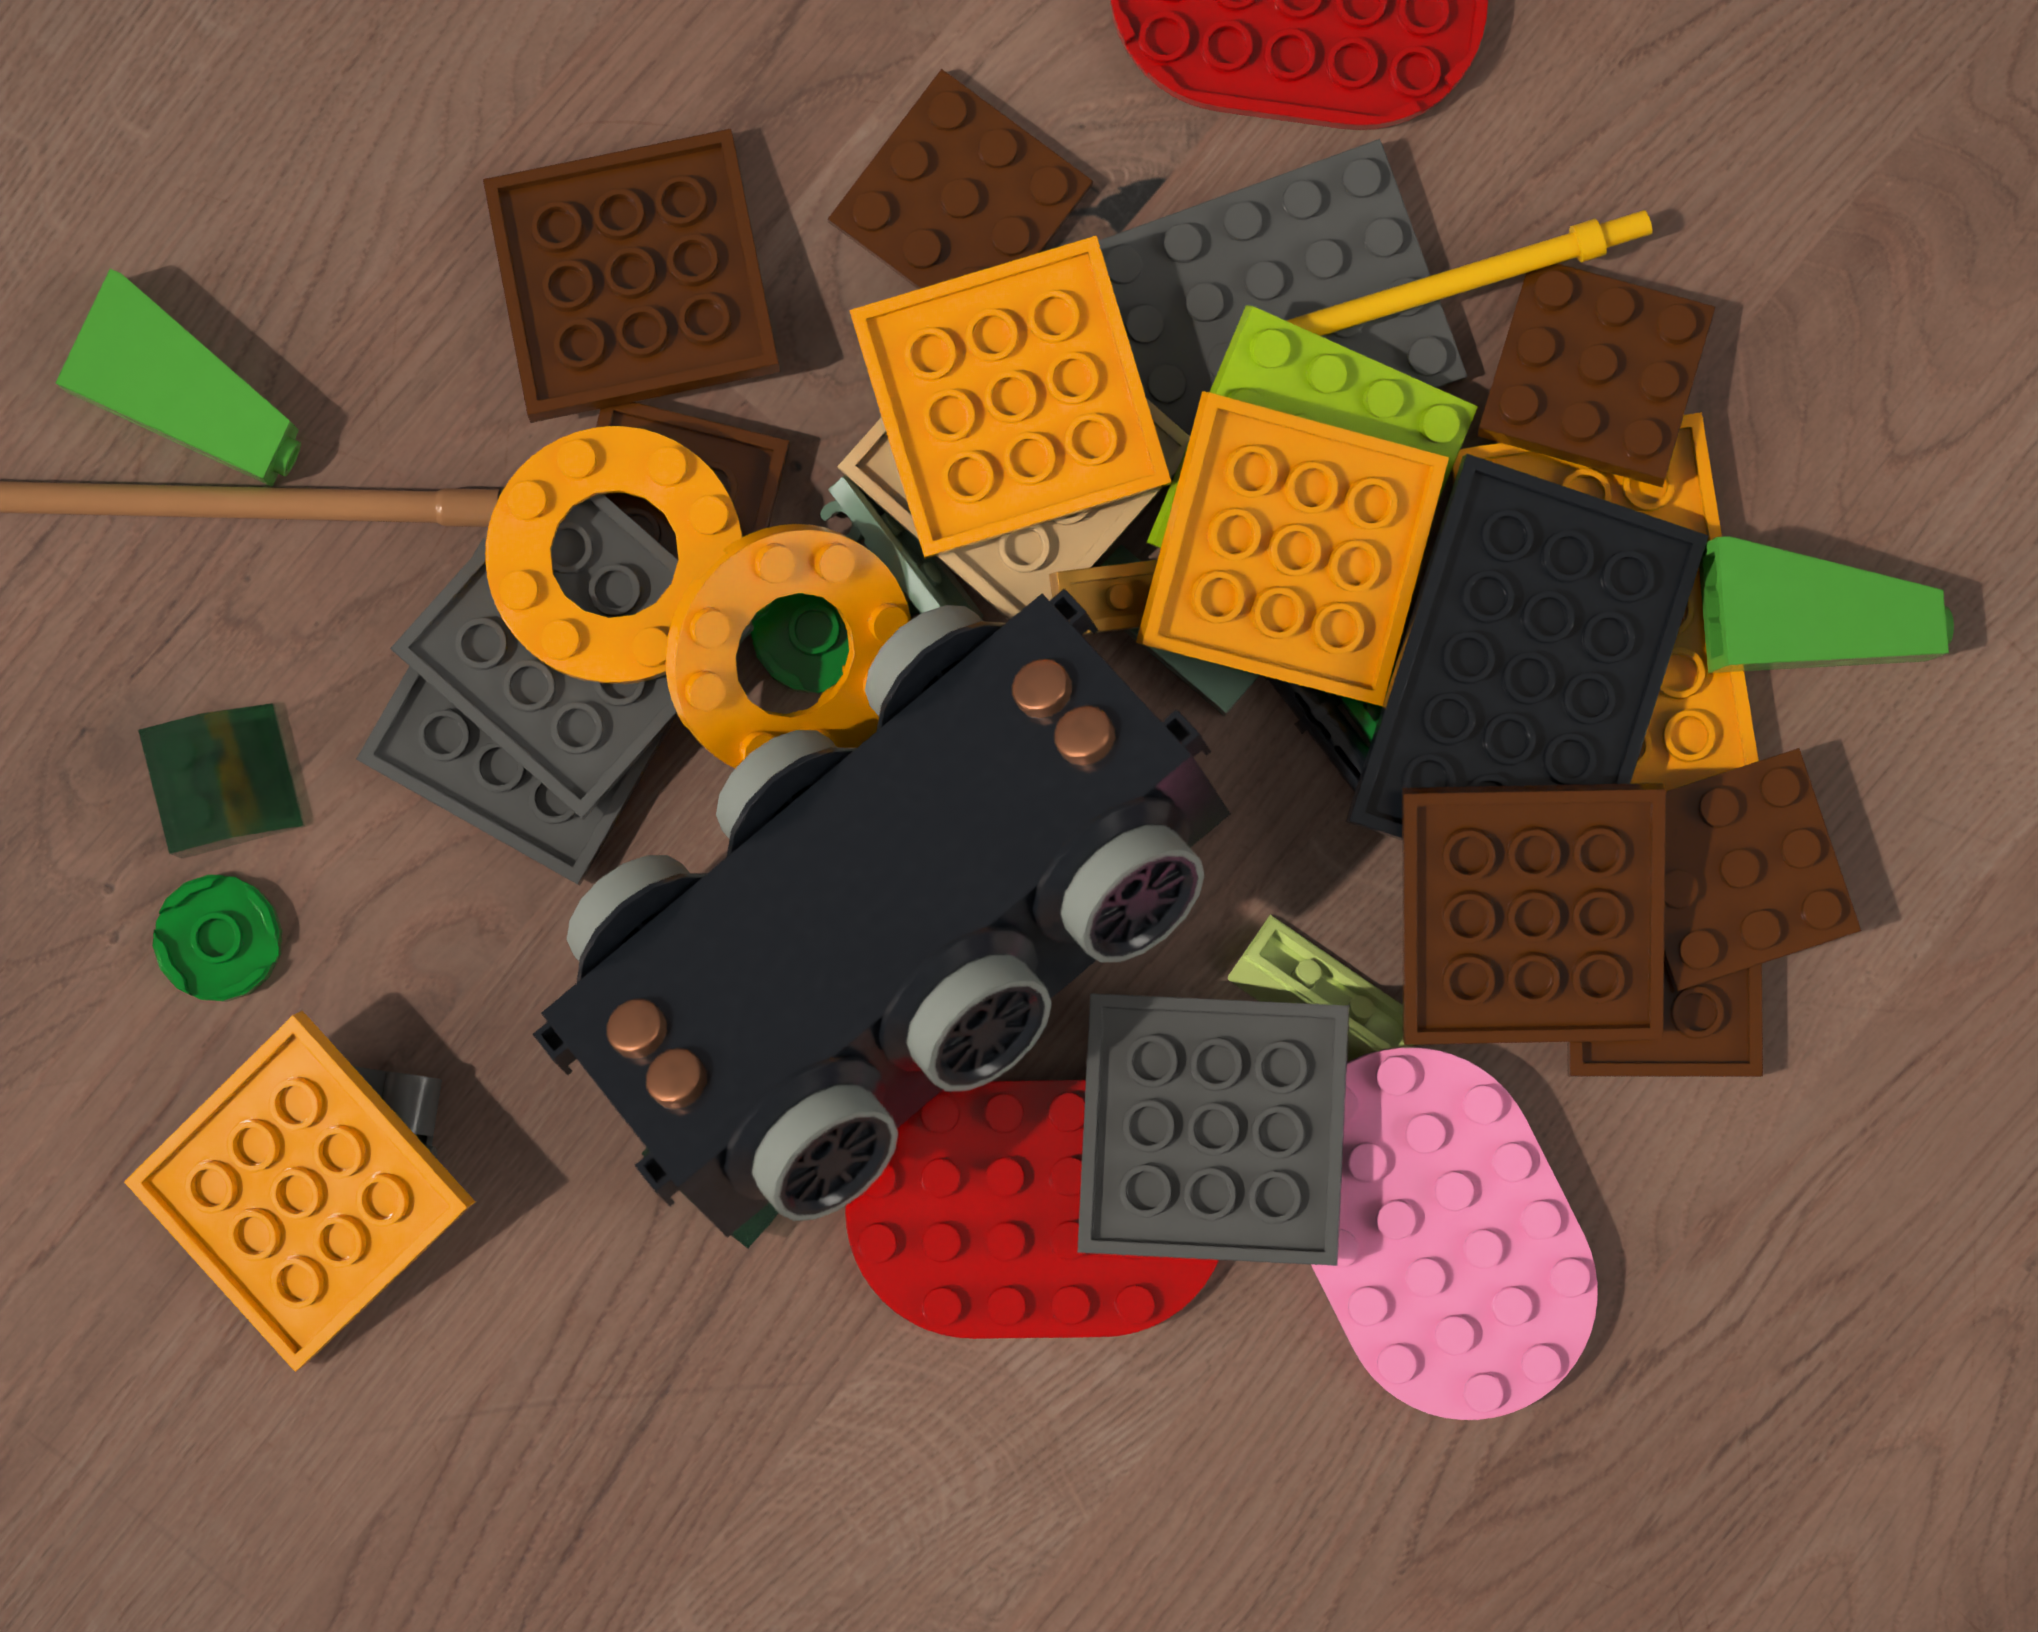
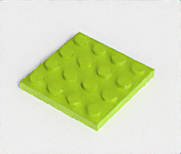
M1247 305L1210 390V393L1449 457L1439 498L1478 406L1324 337L1254 306ZM1187 447L1146 542L1160 549Z

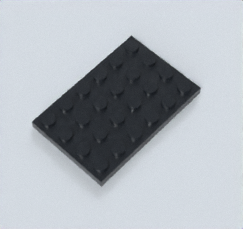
M1470 454L1464 455L1346 822L1402 840V788L1630 784L1708 535Z

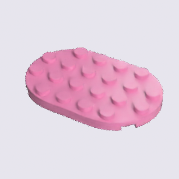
M1404 1046L1367 1053L1347 1062L1338 1266H1311L1351 1346L1366 1370L1385 1390L1402 1402L1425 1413L1450 1419L1481 1420L1510 1414L1529 1406L1554 1389L1578 1361L1592 1331L1598 1295L1596 1269L1591 1249L1524 1114L1508 1091L1494 1077L1472 1062L1451 1053L1426 1047Z

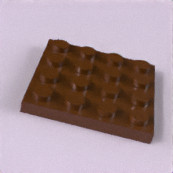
M731 128L483 179L526 411L530 423L781 372Z
M1663 783L1402 788L1404 1045L1663 1040L1666 789Z

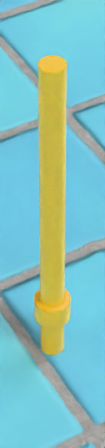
M1645 210L1600 224L1597 219L1588 220L1570 226L1568 234L1285 321L1323 336L1576 257L1582 263L1607 254V248L1651 235V221Z

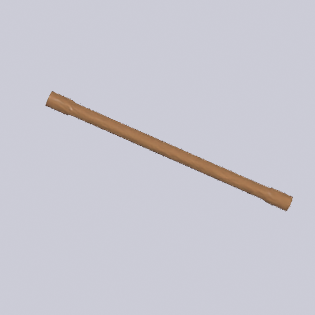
M0 481V513L438 523L442 526L488 527L501 491L500 489L445 488L439 491Z

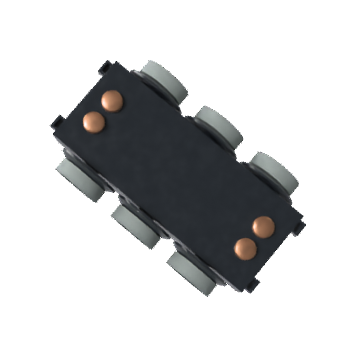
M1065 588L1050 601L1041 593L1007 623L984 622L966 606L945 605L921 613L900 627L880 648L868 670L865 693L870 707L879 716L877 732L858 748L837 747L831 739L817 730H795L772 738L751 752L736 767L719 794L716 816L722 831L729 838L727 857L707 874L690 873L681 862L668 855H646L623 863L606 874L581 898L569 920L567 942L570 949L579 961L577 983L541 1012L547 1022L532 1035L550 1058L567 1075L573 1072L569 1065L576 1059L579 1061L649 1151L634 1166L652 1189L670 1207L675 1204L671 1197L680 1190L727 1238L769 1202L780 1215L793 1221L815 1220L838 1211L863 1194L882 1174L894 1154L898 1136L897 1128L943 1089L946 1091H968L993 1081L1015 1066L1034 1046L1047 1025L1051 998L1096 960L1100 962H1122L1143 954L1164 940L1190 912L1200 895L1204 879L1201 859L1191 850V847L1231 814L1194 759L1201 751L1207 756L1211 753V750L1200 733L1177 709L1161 722L1083 638L1082 634L1088 629L1093 634L1099 630L1088 613Z

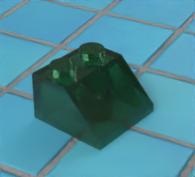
M273 703L201 713L138 730L169 854L184 859L305 827Z

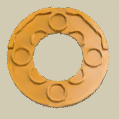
M626 426L590 428L569 434L548 444L531 456L508 481L498 498L488 526L485 551L487 578L495 605L505 624L517 640L541 662L558 672L583 681L623 684L640 683L666 675L668 634L673 616L684 592L694 577L700 580L711 566L726 554L723 549L742 538L743 534L738 515L724 485L710 467L691 450L668 437L640 428ZM620 492L644 498L665 514L676 534L678 563L672 583L656 603L634 615L608 618L584 611L565 596L553 573L551 549L558 526L574 506L598 494Z
M808 524L778 525L761 529L734 541L723 549L726 554L713 564L700 580L694 577L684 592L671 622L666 646V676L671 700L683 725L690 730L708 752L735 769L751 752L772 738L795 730H817L831 739L837 747L858 748L877 732L879 716L870 707L865 693L868 670L880 648L900 627L911 621L908 604L896 578L888 567L866 547L837 531L825 527ZM797 593L824 598L836 607L847 629L849 653L846 664L842 666L843 675L836 685L825 690L818 699V702L808 709L788 714L762 710L748 699L738 681L736 653L742 632L756 612L776 598Z

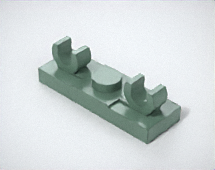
M845 475L828 489L835 500L823 507L820 513L821 518L826 521L839 515L841 512L847 514L851 520L852 528L846 536L856 542L865 539L864 543L869 550L888 567L902 591L911 600L907 603L911 617L917 613L921 614L945 605L966 606L981 619L984 617L946 564L937 556L925 559L919 540L861 490L851 479Z

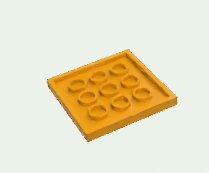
M1097 235L849 310L925 559L1171 485L1172 481Z
M1202 391L1136 642L1383 706L1449 457Z
M303 1010L292 1015L124 1181L295 1372L305 1366L476 1202Z

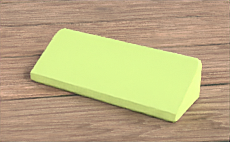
M1269 915L1228 975L1230 982L1258 1001L1350 1006L1348 1062L1364 1054L1383 1049L1414 1046L1404 1045L1402 1004L1272 915Z

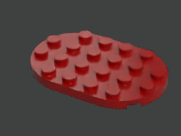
M1110 0L1113 21L1121 42L1136 66L1156 86L1187 104L1230 114L1338 129L1374 130L1395 126L1424 114L1448 96L1460 83L1469 70L1481 43L1487 20L1488 0Z
M1086 1080L991 1081L968 1091H946L943 1089L897 1128L898 1136L895 1151L882 1174L863 1194L845 1205L849 1244L855 1261L872 1290L894 1312L909 1322L925 1330L956 1338L1113 1337L1136 1333L1167 1320L1183 1309L1205 1286L1219 1260L1077 1252Z

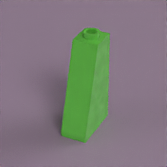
M109 269L57 378L56 384L68 394L273 487L278 474L286 477L293 468L300 452L301 442L295 440L299 429L124 275Z
M1731 536L1716 537L1706 543L1699 565L1708 673L1926 662L1949 654L1948 644L1953 638L1954 622L1951 610L1944 604L1942 589Z

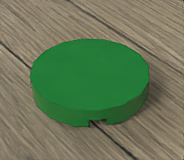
M797 593L776 598L753 616L752 626L754 630L751 632L756 656L774 680L794 691L822 694L828 688L836 685L843 675L842 666L846 664L849 644L846 625L835 606L822 597Z
M208 874L187 881L165 899L159 911L160 915L153 932L152 945L159 968L177 989L200 1000L228 1002L251 994L270 977L280 957L282 928L275 907L259 888L237 877Z

